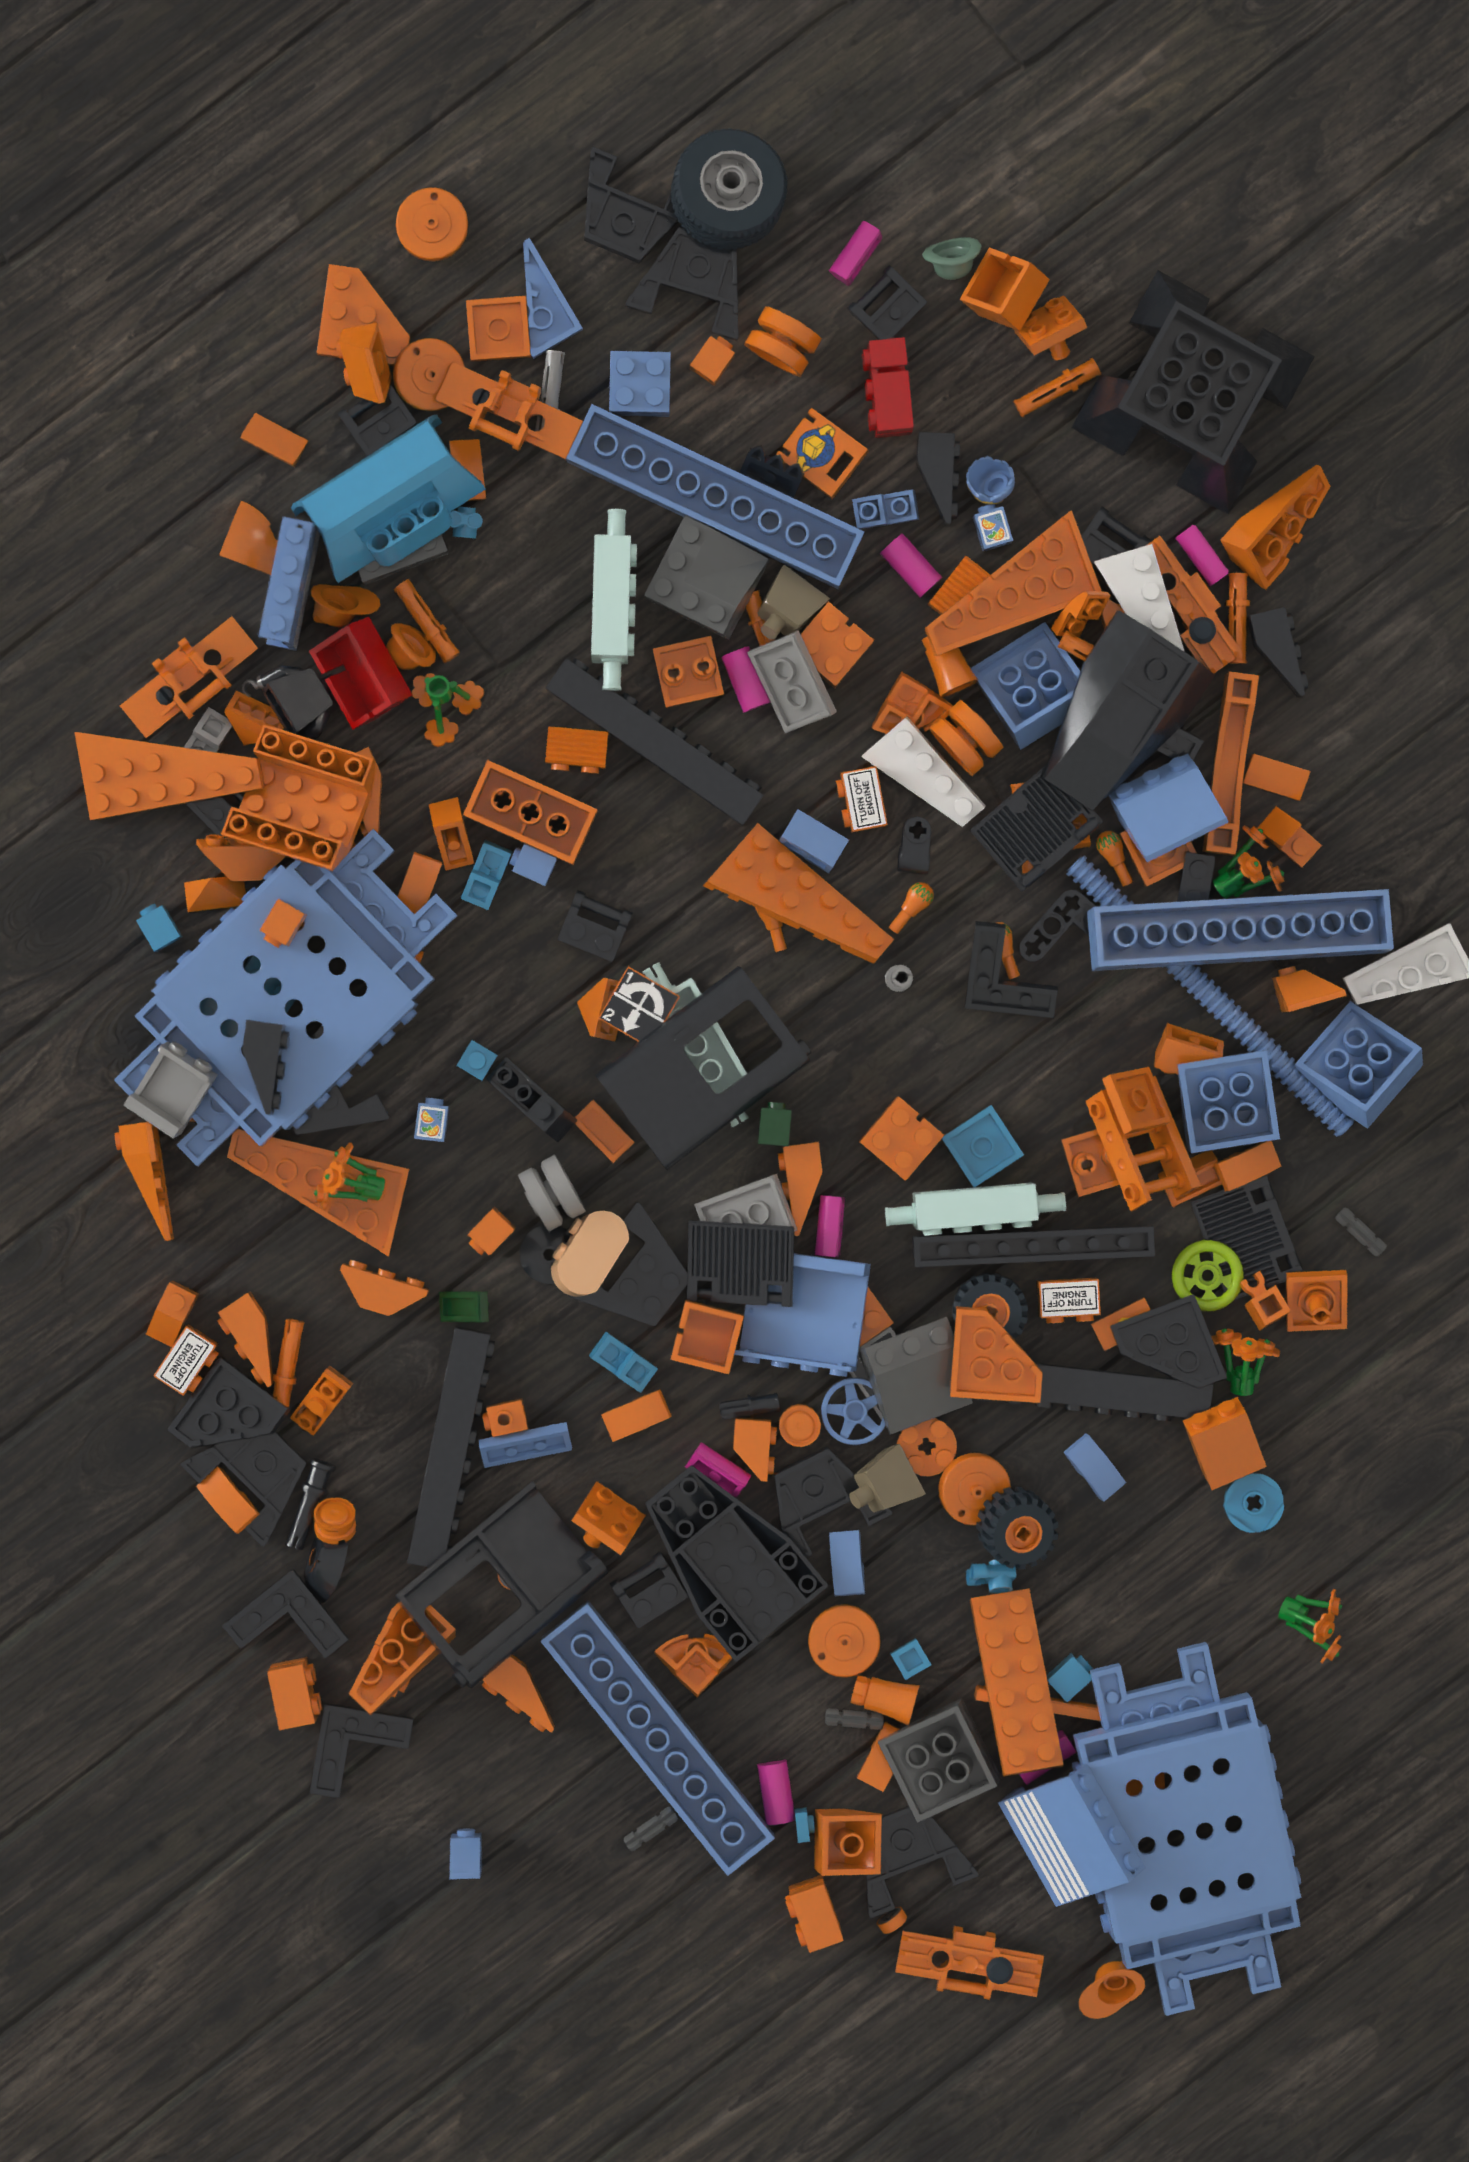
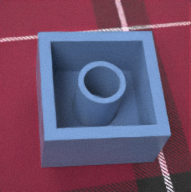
M610 351L609 412L617 416L669 417L671 352Z

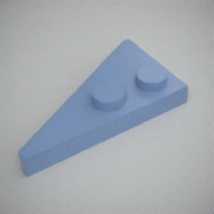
M528 238L524 240L523 248L530 351L534 359L545 353L546 350H550L579 333L583 328L531 239Z

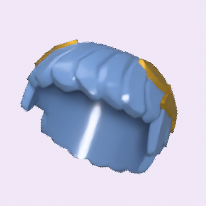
M989 456L982 457L972 463L966 474L969 491L975 499L984 504L1001 503L1014 489L1015 477L1013 469L1003 460H993Z

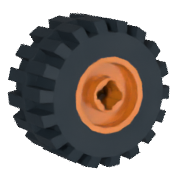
M982 1273L979 1276L975 1275L960 1286L959 1291L956 1292L952 1305L954 1323L956 1306L987 1308L1014 1340L1018 1335H1021L1024 1325L1027 1323L1028 1307L1021 1289L1010 1278H1006L1001 1274Z
M1008 1487L1003 1489L1004 1493L1001 1495L997 1491L992 1494L994 1499L991 1502L988 1500L984 1502L985 1510H980L978 1513V1517L981 1519L980 1522H976V1529L980 1532L977 1534L979 1540L1000 1564L1004 1563L1008 1568L1013 1569L1016 1566L1018 1569H1025L1026 1564H1029L1031 1567L1036 1566V1560L1040 1558L1044 1561L1048 1557L1045 1554L1047 1550L1052 1551L1055 1547L1052 1541L1058 1539V1533L1054 1529L1059 1527L1058 1521L1054 1518V1512L1038 1495L1029 1489L1025 1491L1022 1487H1015L1013 1491Z

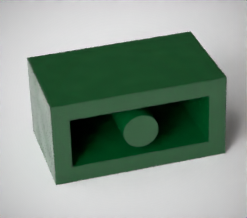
M767 1102V1107H761L758 1144L789 1145L792 1110L786 1109L785 1103Z

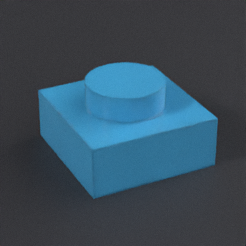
M471 1040L456 1066L483 1081L498 1055Z
M916 1638L890 1653L905 1680L931 1666Z
M796 1808L794 1810L798 1843L810 1842L809 1834L815 1833L813 1815L807 1816L806 1808Z

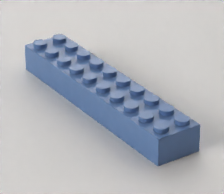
M591 404L566 458L567 463L682 517L686 515L748 548L836 589L839 588L864 535V531L593 404Z
M1389 889L1093 907L1087 911L1092 971L1382 954L1394 949Z
M589 1600L541 1637V1643L727 1876L775 1839L774 1832Z

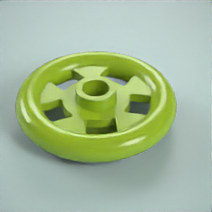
M1201 1240L1188 1245L1179 1253L1172 1268L1173 1287L1180 1299L1192 1295L1190 1290L1195 1284L1198 1288L1205 1290L1202 1298L1196 1297L1201 1311H1216L1228 1306L1238 1296L1241 1290L1240 1282L1244 1279L1243 1267L1237 1254L1227 1245L1214 1240ZM1213 1252V1261L1201 1262L1199 1253ZM1227 1261L1231 1268V1274L1223 1276L1219 1264ZM1186 1264L1195 1266L1193 1278L1184 1276ZM1205 1270H1210L1213 1272L1214 1277L1212 1280L1206 1281L1202 1278V1273ZM1223 1283L1227 1290L1224 1294L1217 1297L1212 1290Z

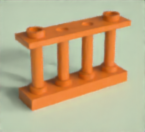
M1154 1076V1080L1171 1119V1122L1164 1126L1124 1135L1106 1089L1101 1090L1085 1101L1130 1211L1136 1210L1151 1201V1193L1171 1188L1176 1199L1187 1195L1201 1186L1156 1076ZM1149 1133L1155 1149L1133 1155L1127 1139ZM1160 1160L1166 1177L1145 1183L1138 1166Z

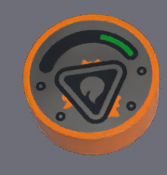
M896 1907L894 1910L885 1913L877 1921V1925L883 1934H889L906 1922L907 1915L901 1907Z

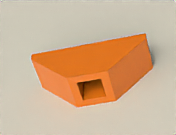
M207 835L206 839H197L196 845L203 854L231 881H261L267 872L286 857L230 838H224L221 835Z
M350 1260L349 1264L343 1263L340 1268L360 1308L390 1316L426 1297L429 1292L428 1288L423 1287L425 1283L423 1281L407 1277L406 1282L395 1279L396 1273L380 1268L378 1273L366 1270L367 1264L355 1260Z
M328 1366L290 1419L314 1436L354 1383L333 1367Z

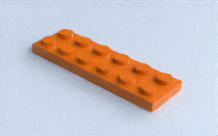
M1030 1589L971 1598L970 1604L1003 1777L1062 1767L1064 1764Z

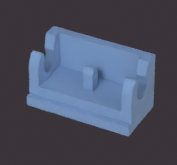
M797 809L779 841L793 853L829 874L849 839Z

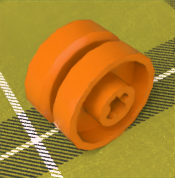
M765 306L758 319V323L766 332L752 330L744 345L772 365L792 375L801 377L808 365L807 358L801 352L807 354L815 353L822 338L795 318Z
M959 700L948 710L949 716L957 728L946 719L939 718L929 730L947 753L969 775L973 776L984 766L983 759L975 748L986 757L993 758L1004 747L990 726L967 704Z

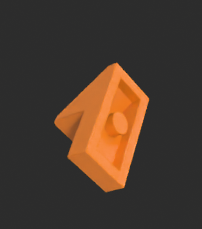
M1277 806L1257 827L1262 829L1267 839L1300 868H1303L1322 846L1301 827V823Z

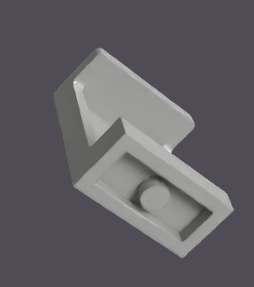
M166 1042L160 1045L157 1057L136 1091L129 1095L123 1106L170 1137L175 1138L182 1134L218 1074L212 1071L213 1067L208 1062L200 1058L195 1060L186 1054L187 1049L179 1043Z

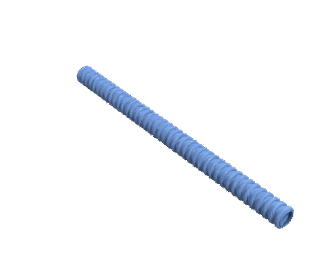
M1085 855L1079 857L1067 870L1066 875L1068 877L1072 875L1074 877L1073 882H1079L1081 884L1080 888L1082 890L1085 888L1088 891L1086 894L1088 896L1092 895L1094 897L1093 901L1095 903L1099 902L1100 906L1134 904V902L1126 900L1127 896L1125 894L1123 896L1120 894L1121 890L1119 888L1115 889L1113 887L1114 883L1112 881L1108 882L1106 880V875L1101 876L1099 874L1101 870L1099 868L1095 870L1093 868L1094 864L1092 862L1088 863ZM1199 966L1166 967L1168 969L1167 973H1172L1175 981L1178 979L1181 981V987L1186 986L1188 988L1187 992L1189 994L1193 993L1195 995L1193 998L1195 1000L1199 999L1201 1001L1200 1005L1208 1008V1013L1212 1012L1215 1014L1213 1017L1215 1020L1220 1019V1024L1222 1026L1226 1025L1228 1027L1227 1031L1229 1033L1233 1032L1235 1034L1233 1037L1235 1039L1239 1038L1241 1040L1240 1044L1248 1047V1052L1267 1050L1270 1072L1273 1071L1275 1073L1274 1077L1281 1079L1280 1083L1282 1085L1287 1084V1090H1293L1295 1092L1294 1096L1296 1098L1300 1097V1102L1302 1104L1306 1103L1308 1105L1307 1109L1309 1111L1313 1110L1315 1112L1314 1116L1320 1117L1322 1124L1327 1123V1128L1329 1130L1333 1129L1336 1137L1343 1135L1353 1125L1354 1119L1343 1113L1295 1068V1059L1293 1057L1289 1058L1287 1051L1282 1052L1280 1050L1282 1046L1280 1044L1275 1045V1040L1273 1038L1269 1039L1267 1037L1268 1033L1266 1031L1262 1032L1260 1030L1261 1026H1256L1254 1024L1255 1020L1247 1017V1012L1242 1013L1240 1011L1241 1007L1239 1005L1235 1006L1233 1004L1235 1001L1233 999L1229 1000L1227 998L1228 994L1226 992L1222 993L1220 991L1221 987H1216L1213 979L1208 980L1206 978L1208 974H1202Z

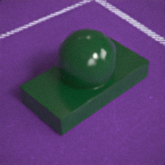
M487 1291L439 1292L440 1322H489Z

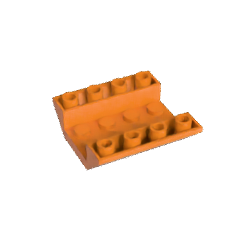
M263 724L253 752L260 759L265 788L245 792L239 809L231 807L221 835L333 871L350 852L371 798L375 759Z

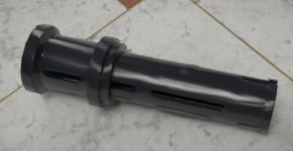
M316 1458L310 1459V1472L306 1482H302L301 1490L304 1493L287 1541L285 1542V1545L292 1548L296 1536H298L295 1546L297 1550L304 1549V1544L314 1518V1509L319 1503L320 1498H324L327 1495L326 1485L331 1472H334L336 1469L335 1465Z

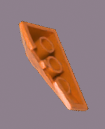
M1315 465L1242 516L1221 539L1230 560L1243 572L1248 573V576L1265 590L1287 566L1289 559L1286 557L1294 542L1299 544L1303 537L1300 533L1307 518L1314 517L1330 488V484L1321 466Z
M149 1122L118 1126L119 1132L115 1133L117 1150H122L123 1158L164 1240H173L174 1235L159 1130Z
M399 1602L391 1609L382 1631L378 1635L367 1660L349 1692V1695L370 1716L439 1654ZM429 1605L425 1609L426 1617L449 1644L456 1637V1629Z

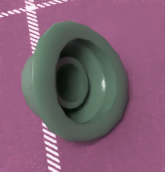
M959 237L929 246L924 250L922 256L926 261L933 264V268L939 277L947 280H956L970 273L974 258L980 253L982 246L977 239Z

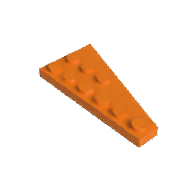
M1072 510L924 628L934 656L1063 610L1076 596L1084 591L1102 592Z
M75 732L90 820H99L265 788L260 759Z

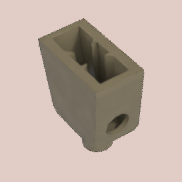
M783 565L773 580L757 613L760 618L766 621L761 627V632L767 638L775 639L780 632L786 636L798 630L801 631L817 616L830 598L786 565Z
M897 1444L883 1449L854 1475L859 1488L851 1492L849 1497L856 1508L859 1509L868 1504L872 1512H877L921 1497L926 1493L901 1445Z

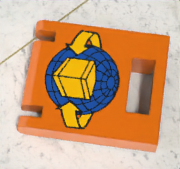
M811 408L808 414L815 419L814 423L803 418L782 446L790 452L789 456L787 457L780 451L776 455L780 454L784 464L788 466L799 463L802 473H804L803 478L833 499L869 451L854 438ZM845 452L852 461L835 481L827 474Z

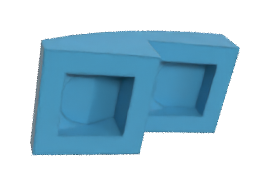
M485 840L461 899L489 910L513 851Z
M608 1332L604 1333L589 1354L591 1359L614 1373L619 1379L640 1393L658 1370L656 1366Z

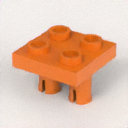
M711 636L653 649L666 708L724 695Z
M1097 1129L1061 1139L1078 1197L1120 1185Z

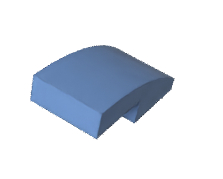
M913 489L852 499L858 529L919 520L916 495Z
M1087 1433L1064 1451V1454L1076 1471L1085 1478L1097 1497L1103 1502L1126 1483L1111 1461Z
M860 1531L830 1532V1553L835 1597L865 1594Z

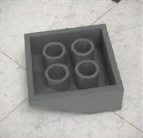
M685 515L644 596L650 602L729 640L770 560L715 529Z

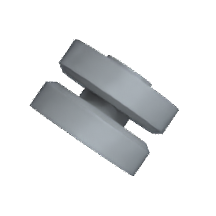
M556 1155L541 1162V1168L547 1178L544 1182L537 1170L532 1167L518 1174L535 1214L540 1216L548 1231L557 1228L563 1223L558 1205L561 1204L566 1214L572 1219L586 1212L582 1201Z

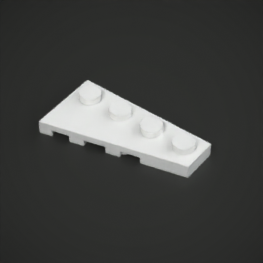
M1146 545L1094 561L1123 612L1184 651L1153 545Z
M907 716L861 756L962 827L986 806Z
M1448 923L1342 979L1355 1004L1358 1005L1468 979L1469 959L1451 924Z

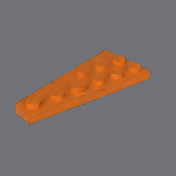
M759 823L756 824L703 886L712 891L715 888L728 894V898L736 902L739 900L754 906L756 911L796 929L801 927L814 933L813 937L822 941L827 939L840 945L842 950L873 964L894 940Z
M237 1129L232 1134L227 1158L266 1180L279 1190L287 1193L389 1257L410 1169L350 1155V1158L365 1167L377 1170L376 1176L385 1179V1187L381 1198L378 1201L368 1199L365 1202L358 1199L328 1197L326 1210L320 1209V1202H316L314 1191H316L317 1184H322L324 1172L333 1162L336 1151L272 1137L263 1146H259L245 1130ZM347 1163L344 1165L343 1175L345 1178L356 1181L360 1174L364 1175V1173ZM348 1185L338 1188V1191L355 1192L354 1187Z

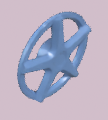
M847 1378L833 1385L826 1393L821 1406L822 1421L826 1430L836 1440L849 1445H861L875 1439L883 1431L886 1424L884 1418H882L881 1424L878 1427L867 1414L869 1409L878 1404L875 1395L864 1400L858 1399L853 1383L863 1384L872 1388L870 1382L862 1378ZM845 1385L846 1403L828 1404L832 1394L838 1388ZM827 1413L844 1417L840 1435L831 1428L827 1419ZM856 1424H861L873 1433L860 1440L848 1439Z

